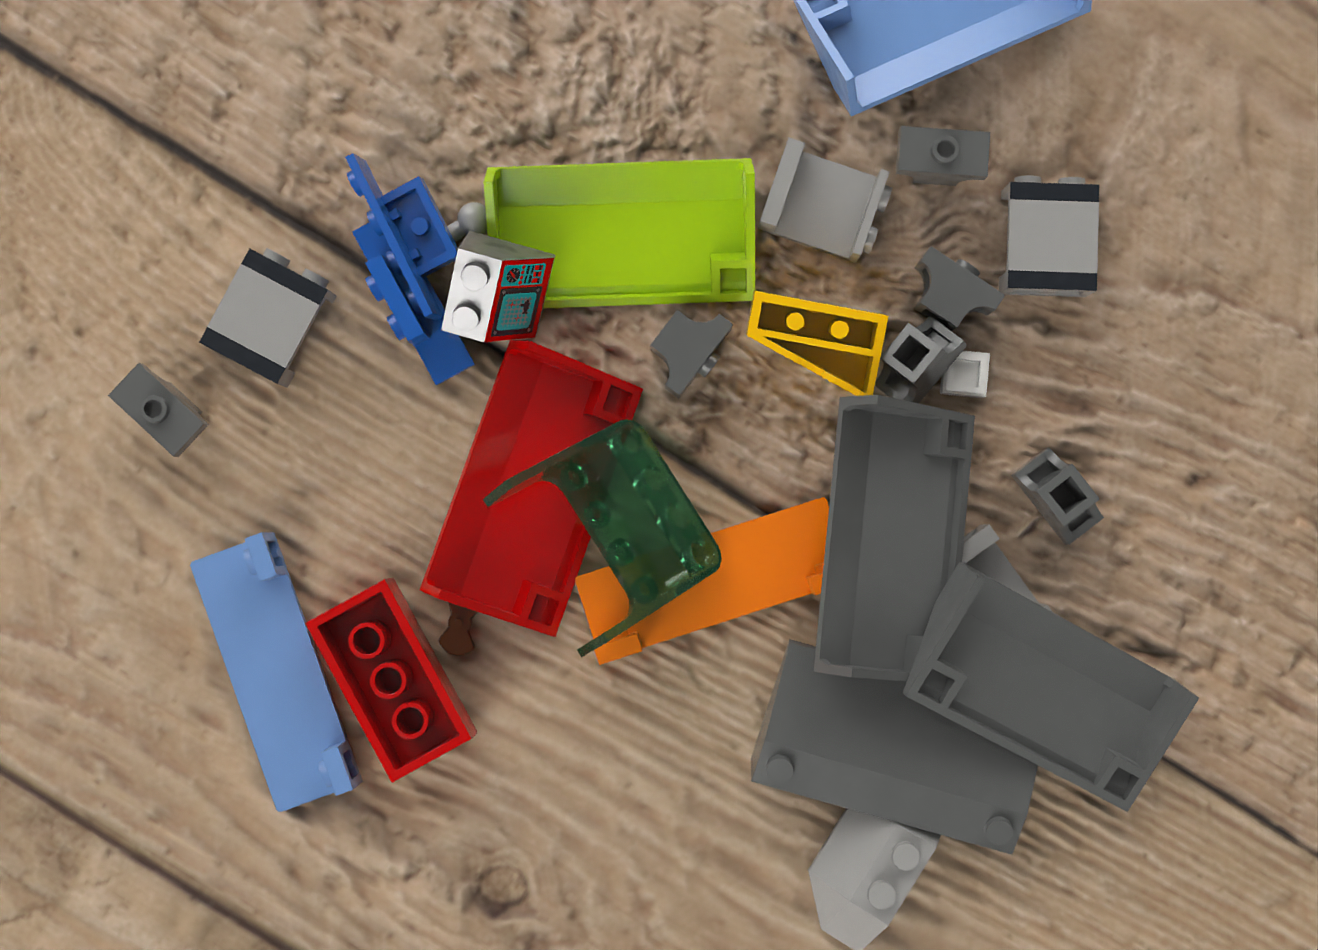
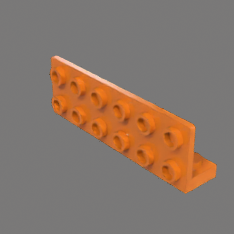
M821 497L577 576L575 582L595 642L594 651L599 665L642 652L645 647L809 594H821L829 514L827 499Z

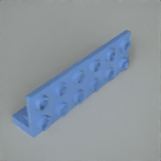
M261 532L245 538V542L192 561L190 564L192 573L276 810L283 812L335 793L337 796L356 788L363 780L311 634L305 624L306 620L275 533Z

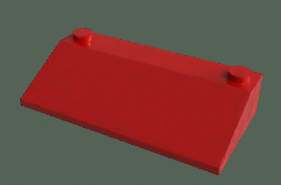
M510 340L420 591L437 599L556 637L575 584V578L580 570L643 388L535 342Z

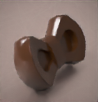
M449 603L451 611L448 620L449 627L440 636L438 642L448 654L453 656L466 655L475 648V643L469 630L472 625V618L479 612Z

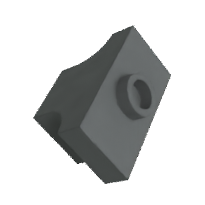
M901 126L898 132L896 174L913 177L912 183L956 186L959 182L967 180H985L988 177L990 132Z
M932 246L922 255L914 267L923 278L924 290L913 309L926 318L929 316L933 317L950 331L956 329L968 313L977 312L986 316L997 309L1005 297L1003 293L978 277L980 272L973 265L961 259L954 262Z
M677 310L650 345V350L663 359L668 366L669 378L665 384V389L679 399L698 373L705 378L721 358L715 351L732 330L733 324L720 314L708 322H695Z
M931 316L917 327L908 323L881 355L880 358L884 365L881 374L875 382V386L888 397L920 403L967 345L964 340Z
M138 363L108 395L173 457H179L209 425L200 416L202 411L172 383L163 380L141 363Z
M1050 447L1045 448L1011 475L1065 545H1070L1104 518L1096 506V502L1100 500L1075 466L1063 462Z

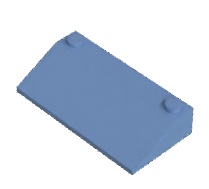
M793 0L830 82L851 117L1091 11L1092 0Z

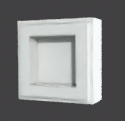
M962 351L941 376L940 394L985 398L990 353Z

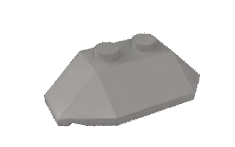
M846 808L808 869L821 929L853 950H863L889 926L936 850L941 835Z

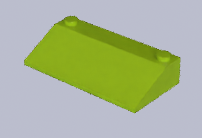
M751 158L487 167L483 184L488 236L556 255L543 308L752 301L755 290V172Z

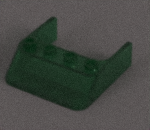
M620 420L504 481L483 499L486 506L490 507L535 482L548 481L555 484L568 499L625 590L629 599L627 616L621 622L578 648L577 651L581 658L709 577L721 565V551L715 539L648 433L640 424L633 420Z

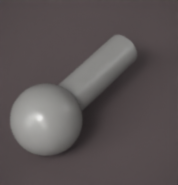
M470 202L459 210L457 220L447 226L455 242L466 236L469 231L483 235L487 233L485 205L478 202Z

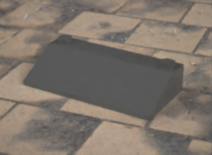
M882 395L840 397L813 672L853 678L907 682L935 602L959 561L962 562L975 422L974 415Z
M959 561L935 602L903 691L906 697L1126 812L1129 811L1199 700L1198 696L1170 676Z
M789 639L751 756V782L1013 855L1028 814L1038 765L906 697L903 694L906 681L853 678L813 672L816 646Z

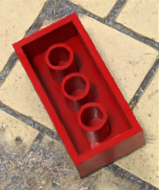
M394 578L378 582L305 623L391 783L471 740L478 733Z

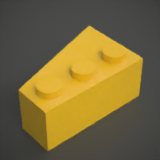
M754 290L746 335L855 396L873 395L889 316Z

